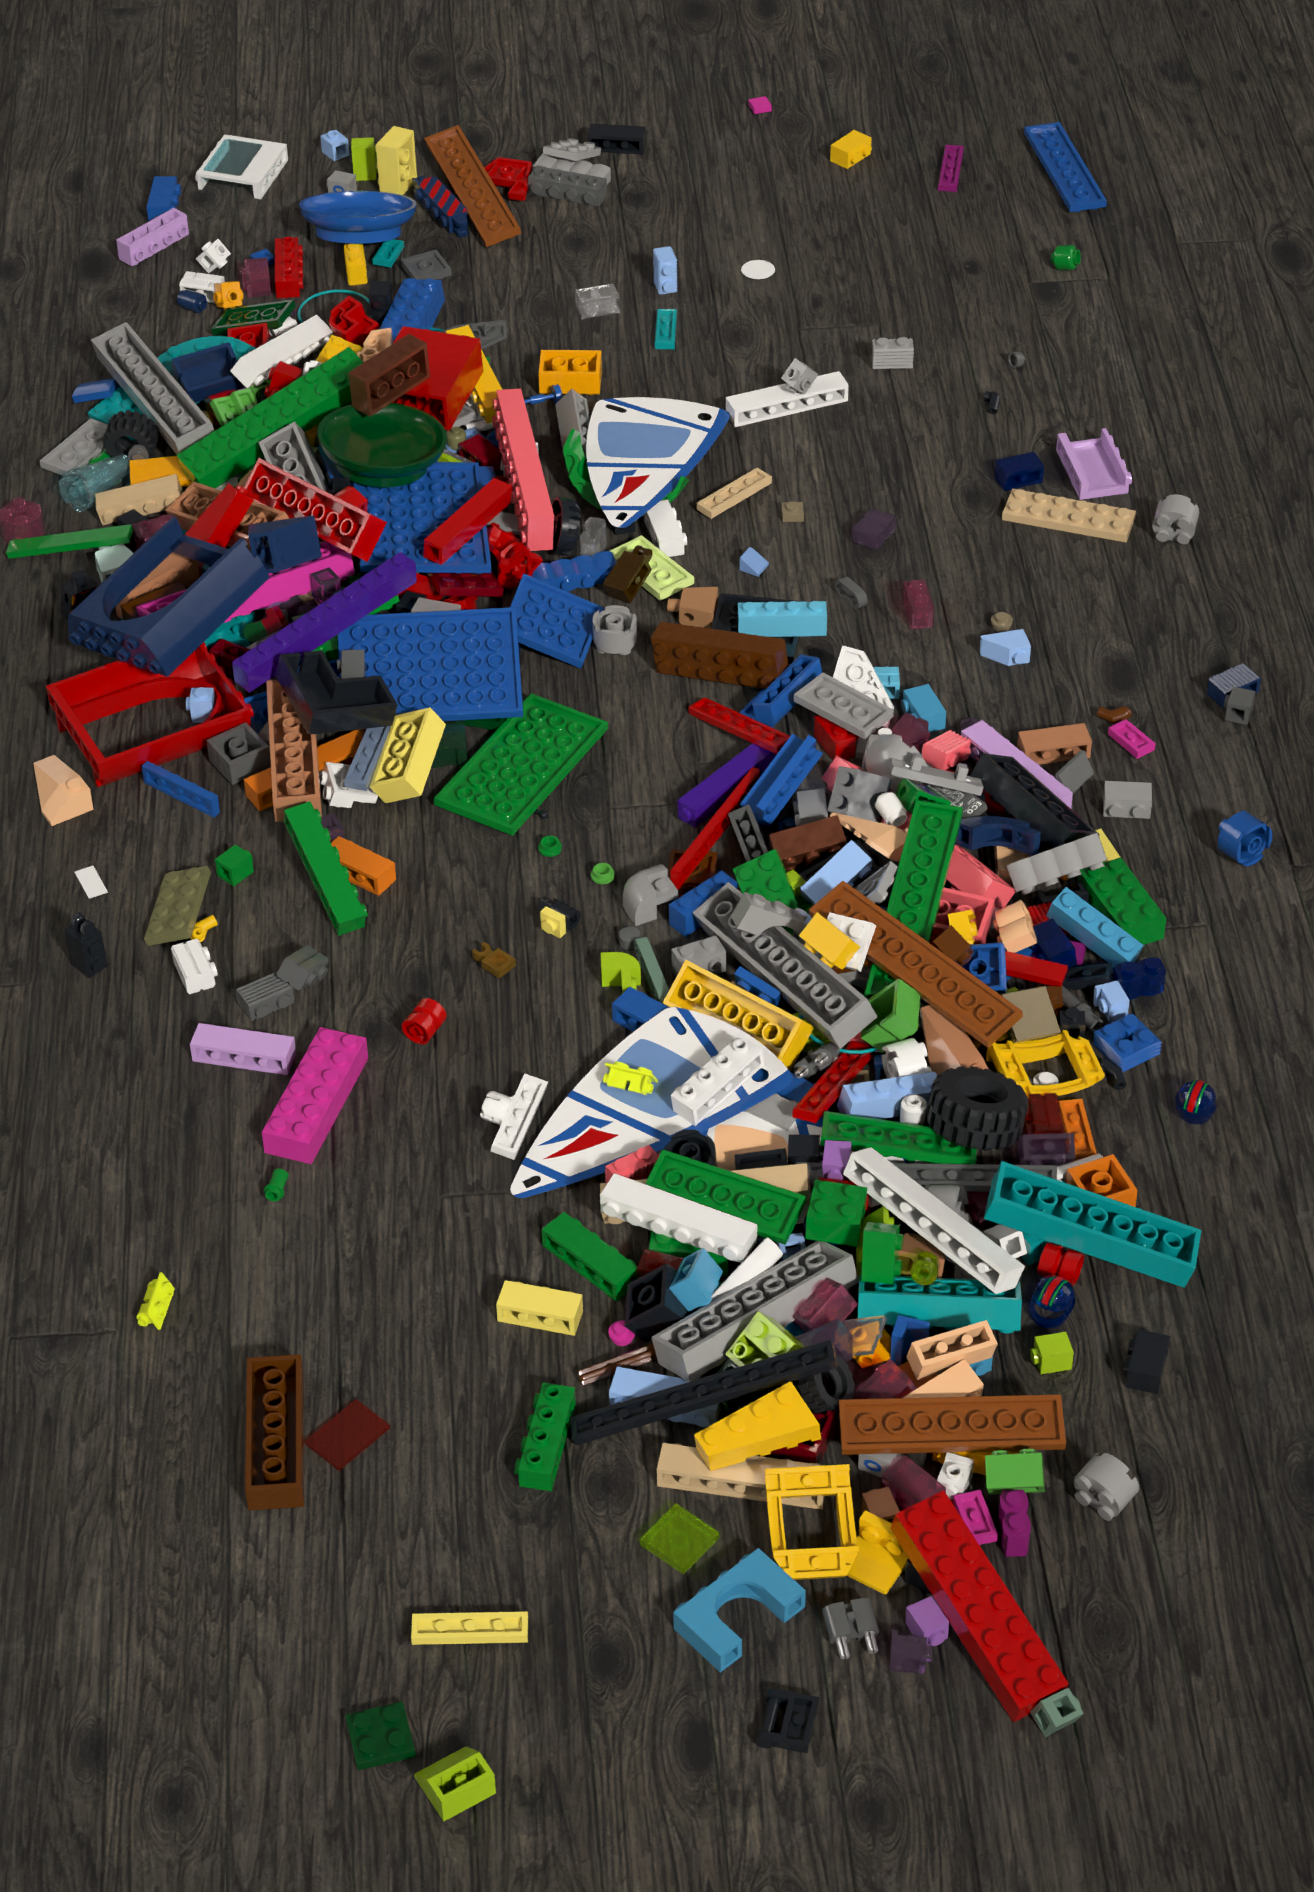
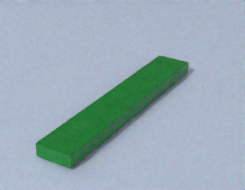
M130 524L10 540L6 554L8 559L127 544L130 543L133 528Z

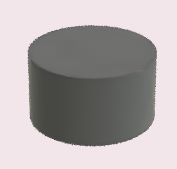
M631 926L622 928L619 932L620 947L625 950H634V939L641 938L640 931Z

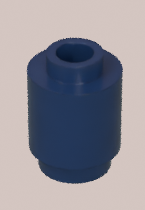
M186 289L181 290L178 294L177 303L183 309L201 313L207 307L206 296L202 293Z

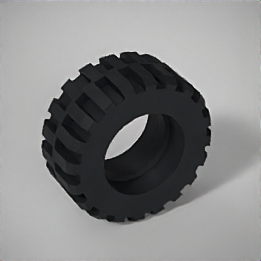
M962 1066L956 1069L950 1068L940 1073L933 1081L926 1117L934 1132L939 1136L942 1135L948 1142L952 1141L956 1145L970 1147V1149H983L984 1151H991L992 1149L1001 1150L1005 1146L1013 1145L1021 1137L1028 1109L1027 1095L1020 1085H1016L1013 1079H1008L999 1072L994 1073L991 1072L992 1070L978 1069V1067L965 1068Z

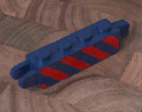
M434 176L412 178L415 188V199L420 201L423 207L431 213L432 217L440 223L441 227H444L449 234L454 232L458 237L467 236V208L450 190Z

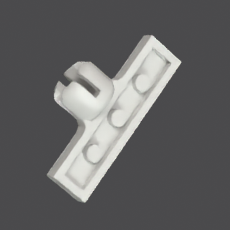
M524 1073L513 1097L489 1091L486 1096L490 1098L484 1099L482 1104L483 1111L480 1113V1116L484 1120L500 1126L492 1144L491 1152L515 1160L545 1093L547 1081Z

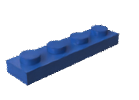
M149 761L142 765L145 784L213 818L220 813L218 795Z

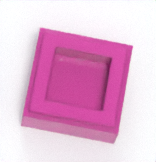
M766 96L748 99V105L754 114L772 111V105Z

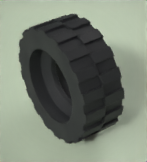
M836 1355L838 1368L824 1372L831 1385V1396L823 1386L821 1373L798 1379V1387L803 1400L816 1414H827V1411L839 1412V1400H850L855 1395L852 1372H850L848 1364L843 1361L841 1356Z

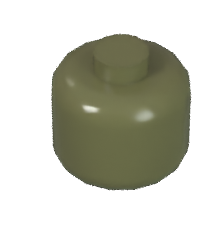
M453 427L450 431L446 432V445L452 450H459L458 444L466 441V432L459 427Z

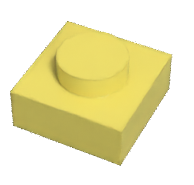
M548 907L540 911L541 929L561 938L566 933L565 915Z

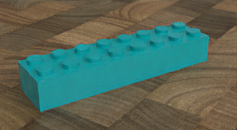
M1001 1161L991 1183L984 1219L1185 1288L1196 1269L1201 1236L1200 1229Z

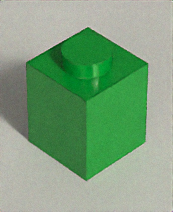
M237 845L232 846L215 859L217 876L233 887L254 872L252 855L249 851L243 850Z

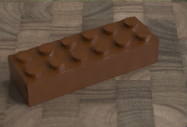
M660 622L651 636L657 673L767 689L788 668L785 639Z
M301 1354L247 1358L245 1493L248 1511L305 1507L304 1369Z

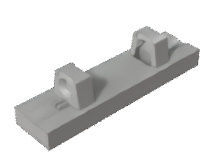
M913 752L910 762L891 758L889 764L891 775L979 796L982 794L983 784L981 779L967 776L968 768L966 764L958 763L956 771L953 773L923 766L924 759L922 754Z

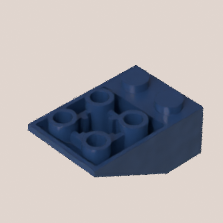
M314 515L249 525L248 536L253 557L258 556L268 574L280 572L322 557Z

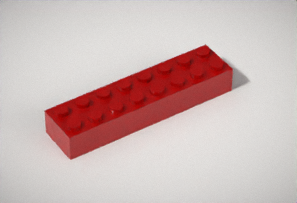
M258 458L244 487L249 491L247 495L253 498L254 502L284 511L290 519L314 515L319 538L367 562L387 523L261 458Z
M943 1490L896 1513L890 1528L1012 1722L1014 1723L1031 1714L1030 1711L1040 1701L1066 1689L1069 1684L945 1491Z

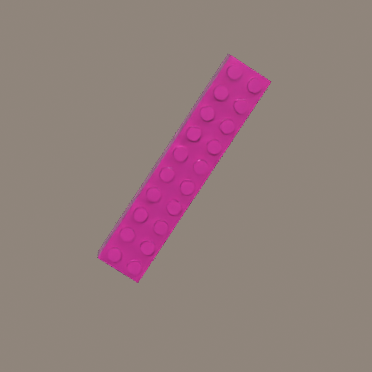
M327 541L320 542L322 557L280 572L269 573L270 578L225 622H229L233 617L239 615H249L251 611L256 609L268 608L273 603L288 601L290 597L295 595H305L312 589L325 588L329 583L346 580L349 576L355 575L352 555ZM187 589L136 606L138 618L164 608L181 596Z

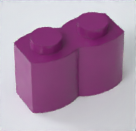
M1003 1490L1000 1496L998 1523L1002 1531L1001 1549L1006 1557L1026 1556L1029 1550L1031 1522L1027 1515L1028 1497L1024 1490Z

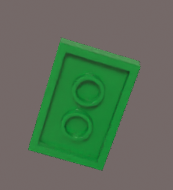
M776 849L733 868L742 894L744 892L752 895L759 894L766 900L782 902L789 908H800L779 852Z

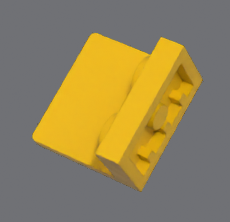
M865 1510L859 1519V1535L857 1537L859 1552L847 1576L882 1594H887L906 1567L908 1556L890 1529L892 1523Z

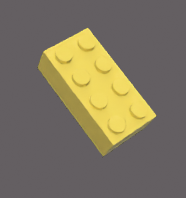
M430 707L395 715L393 725L390 727L369 786L384 803L422 795L446 725Z

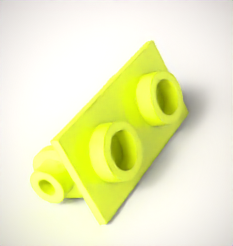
M616 1061L614 1064L605 1062V1066L610 1071L609 1074L605 1073L603 1083H607L608 1087L625 1090L628 1081L630 1082L628 1088L630 1092L647 1095V1093L651 1094L653 1092L654 1085L651 1082L658 1083L652 1071L647 1068L638 1067L635 1070L622 1062Z
M162 1272L159 1273L158 1279H153L147 1286L148 1289L144 1297L145 1304L141 1305L136 1317L140 1326L145 1327L153 1323L158 1330H161L175 1290Z

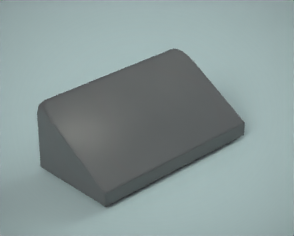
M1079 751L1055 774V779L1069 788L1072 793L1093 775V769L1085 751Z

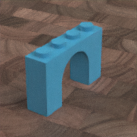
M758 1548L753 1553L744 1555L739 1563L730 1570L723 1571L712 1584L702 1587L696 1596L687 1603H681L673 1612L674 1630L721 1673L742 1656V1639L723 1623L717 1615V1611L724 1603L735 1598L755 1599L765 1605L785 1623L805 1608L806 1590Z

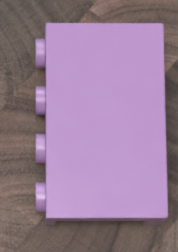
M1106 428L1101 429L1100 438L1070 442L1066 433L1058 434L1056 451L1080 500L1128 493L1129 484L1132 483L1131 473L1127 471L1125 461L1121 459L1119 449L1115 447L1113 437L1109 435Z

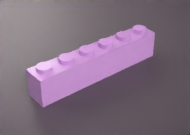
M981 720L961 731L963 738L966 737L971 740L970 756L978 762L983 753L1014 757L1071 808L1073 793L1070 789L1041 768L1038 763H1035L1026 756L1023 751L1016 748L1008 739L995 731L993 727Z

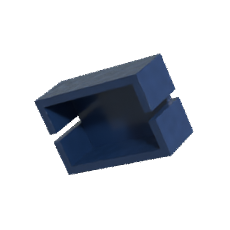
M230 342L172 359L171 373L194 403L203 401L205 397L224 390H240L244 388V385L230 372L238 362Z

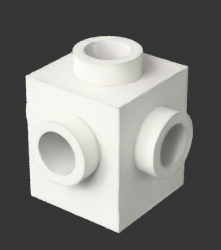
M217 239L213 243L207 242L201 248L203 252L196 260L210 273L216 267L218 269L222 268L228 262L226 258L231 253Z

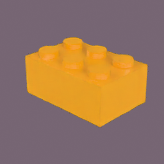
M541 350L539 393L551 394V386L558 384L562 394H567L571 389L579 394H600L602 377L601 350Z

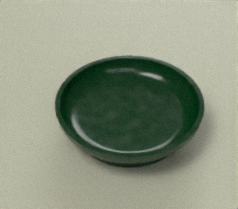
M390 403L371 417L357 410L352 405L341 407L322 419L317 432L322 450L335 463L336 469L344 477L349 476L351 481L372 487H397L417 481L441 457L447 443L446 430L436 418L420 409L398 403Z

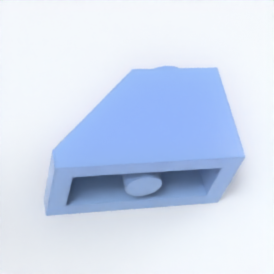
M1023 629L981 635V656L1007 666L1030 663L1031 645Z

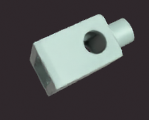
M124 544L99 547V551L95 552L96 567L102 583L134 554Z

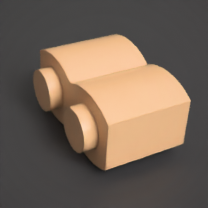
M1022 900L995 911L996 919L993 920L997 932L1000 933L997 940L998 943H1003L1008 952L1016 953L1037 943L1030 913Z

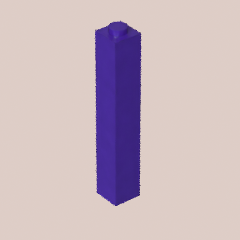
M751 744L678 800V818L693 827H697L719 810L752 767L760 769L761 777L777 754L758 745Z

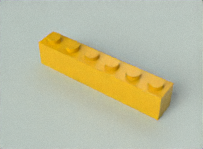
M469 325L446 331L449 334L466 335L475 338ZM481 350L483 373L470 395L472 402L477 404L480 417L483 416L488 424L492 423V416L496 415V411L493 410V399L496 398V390H502Z

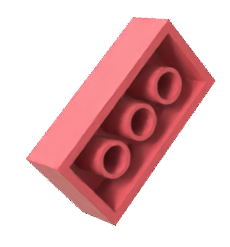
M944 887L932 934L940 935L950 926L948 914L972 909L976 919L971 920V922H976L978 936H974L975 944H985L995 916V899Z

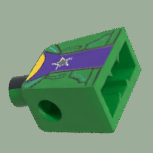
M904 778L897 786L895 795L909 812L913 813L916 800L925 801L926 799L928 802L929 800L932 801V803L951 804L950 800L930 787Z

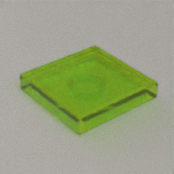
M675 1503L640 1538V1545L684 1574L720 1538V1532Z

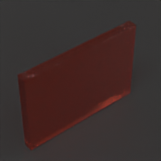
M356 1399L305 1441V1445L340 1471L390 1429V1425Z

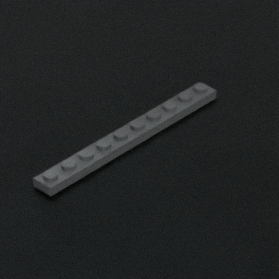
M796 1162V1164L807 1163L810 1175V1188L813 1189L815 1180H818L819 1177L823 1178V1162ZM892 1163L923 1188H925V1185L964 1186L966 1191L990 1192L992 1180L999 1165ZM1015 1165L1057 1180V1165Z

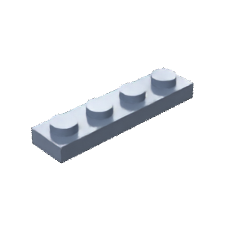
M391 726L366 729L344 779L345 787L367 791Z

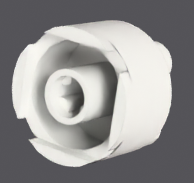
M909 1038L882 1047V1050L886 1051V1054L881 1055L887 1079L932 1072L925 1060L927 1050L923 1042L918 1043L914 1038Z

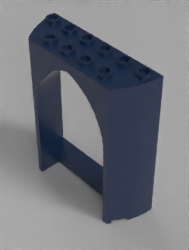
M173 516L69 614L68 638L76 646L85 647L90 651H96L107 657H113L121 662H127L138 668L152 671L154 674L168 677L270 577L258 556L253 557L248 550L245 539L240 538L230 549L184 535L177 517ZM172 552L212 565L181 596L164 608L135 619L110 620L112 609Z

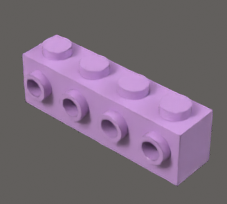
M172 208L118 238L116 241L119 260L130 266L137 265L144 259L151 257L158 251L189 235L187 214Z

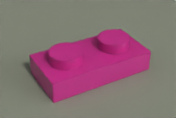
M1127 719L1108 729V735L1137 759L1155 750L1156 743Z
M981 1490L954 1495L953 1504L978 1544L982 1545L997 1541L998 1533Z

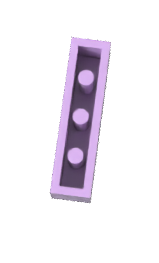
M202 1023L198 1024L190 1043L192 1061L282 1075L289 1074L296 1056L294 1037Z

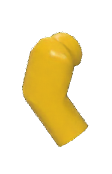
M213 915L195 923L191 940L198 939L202 942L206 937L207 930L218 925Z

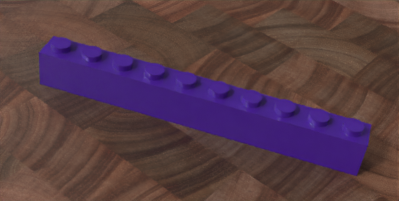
M402 552L385 561L232 662L234 681L250 693L276 675L280 654L300 653L301 659L303 652L315 650L416 583V563Z

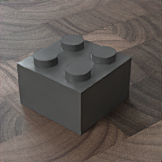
M246 722L207 740L209 761L232 785L271 767L269 746Z

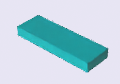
M657 309L655 349H675L677 309Z

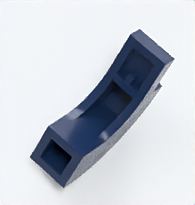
M999 816L970 817L961 820L955 844L971 851L985 846H1004L1033 856L1039 854L1041 832L1029 828L1028 822L1014 818Z

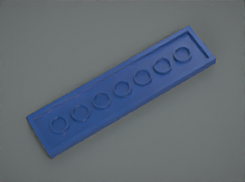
M1060 122L1024 127L1026 138L1070 212L1106 207V198Z

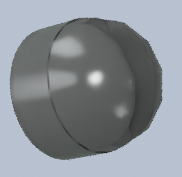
M1011 352L1008 355V363L1011 368H1019L1024 365L1025 356L1022 352Z

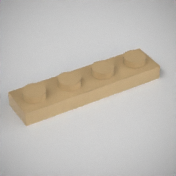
M755 468L697 502V510L712 519L772 483V476L759 468Z

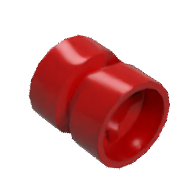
M423 998L402 1023V1030L408 1039L414 1043L424 1045L429 1042L436 1030L446 1020V1011L437 1001Z
M1047 1242L1040 1257L1037 1273L1047 1278L1055 1275L1064 1277L1069 1281L1065 1284L1074 1286L1081 1273L1084 1253L1071 1249L1064 1252L1062 1246Z

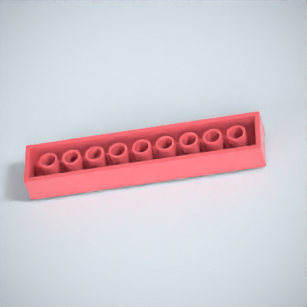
M496 390V398L493 399V410L496 411V415L492 416L493 428H496V440H499L498 447L499 453H502V465H505V477L508 478V484L512 485L511 501L514 504L515 517H518L517 523L518 529L521 530V542L525 543L530 548V551L553 550L554 513L522 390Z
M836 756L821 779L828 784L826 788L832 792L839 766L865 770ZM907 811L908 818L906 822L898 828L905 830L906 827L909 828L912 812ZM882 818L881 823L887 824ZM955 844L946 881L952 884L950 887L953 890L995 899V908H1004L1016 892L1015 889L968 851Z

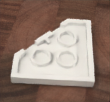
M842 645L833 678L894 710V705L866 653ZM890 720L881 727L888 728Z

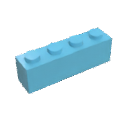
M826 601L738 603V633L766 637L827 636Z

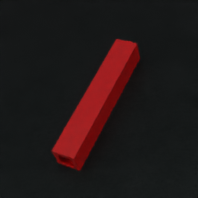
M493 478L424 539L423 557L440 565L446 562L511 503L512 485Z

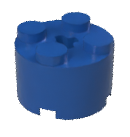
M1245 810L1234 814L1229 819H1224L1219 825L1218 849L1244 866H1251L1257 863L1264 856L1261 854L1264 848L1268 849L1271 845V828Z

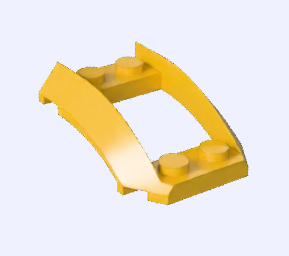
M1062 1030L1061 1034L1044 1039L1019 1043L1007 1040L1006 1044L995 1042L989 1048L987 1047L986 1062L994 1063L997 1072L1004 1074L1008 1079H1013L1016 1085H1020L1028 1099H1043L1073 1093L1088 1088L1105 1077L1089 1040L1080 1036L1075 1039L1069 1035L1067 1030ZM1067 1053L1078 1079L1052 1085H1031L1022 1064L1049 1059Z
M849 1464L765 1469L767 1509L773 1558L781 1569L794 1580L845 1577L859 1552L850 1487ZM835 1495L841 1547L787 1550L781 1498Z

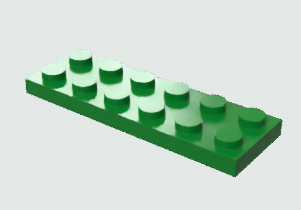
M824 1111L820 1146H825V1140L848 1141L852 1144L853 1152L872 1147L883 1157H900L908 1161L920 1160L930 1162L931 1164H976L977 1149H970V1147L966 1146L961 1147L952 1141L948 1142L942 1135H937L931 1127Z
M662 1150L645 1183L648 1186L757 1224V1236L768 1237L770 1240L786 1245L807 1202L804 1195L666 1150Z

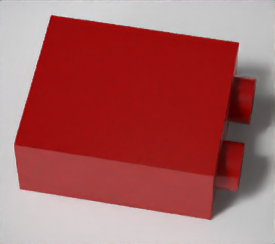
M403 326L393 344L407 334H411L427 343L430 378L392 403L420 409L436 418L446 431H450L483 373L480 338Z

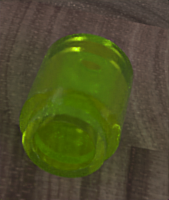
M921 1252L915 1256L911 1268V1276L916 1283L929 1285L936 1280L940 1266L937 1256L931 1252Z

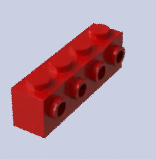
M298 237L275 238V288L277 298L300 297V289H304L303 245H299Z

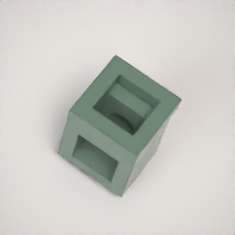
M1069 1688L1040 1701L1030 1711L1045 1738L1074 1723L1084 1714L1079 1700L1071 1693Z

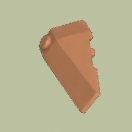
M930 1004L919 1009L923 1036L926 1039L927 1062H929L932 1072H936L938 1076L947 1069H956L962 1066L965 1068L978 1067V1069H988L983 1057L961 1027Z

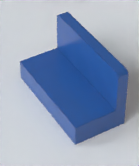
M898 1315L891 1337L890 1370L903 1364L912 1342L929 1337L930 1323L928 1321Z

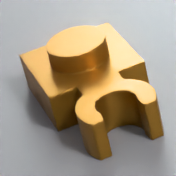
M485 942L481 943V951L483 952H479L476 949L472 950L473 959L481 962L482 968L497 978H501L516 966L515 958L499 948L492 951L490 945Z

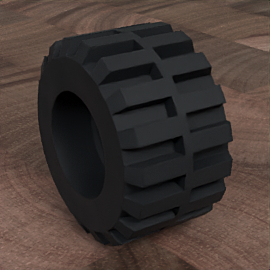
M126 410L125 413L120 411L109 420L103 436V448L106 449L107 455H111L112 460H117L119 464L123 465L124 463L130 467L128 451L134 445L144 446L149 452V458H152L158 442V428L156 425H153L154 421L152 419H147V415H141L139 411L131 412V410ZM125 436L132 437V438H134V439L137 440V441L130 440V439L126 438Z

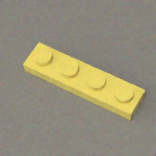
M528 1611L412 1614V1645L528 1643Z

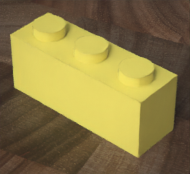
M505 1280L496 1304L497 1321L575 1336L583 1313L582 1294Z

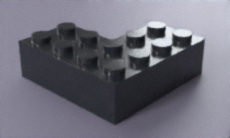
M322 650L303 652L299 673H297L301 657L300 653L280 654L275 676L308 735L393 725L398 704L381 675L339 680Z

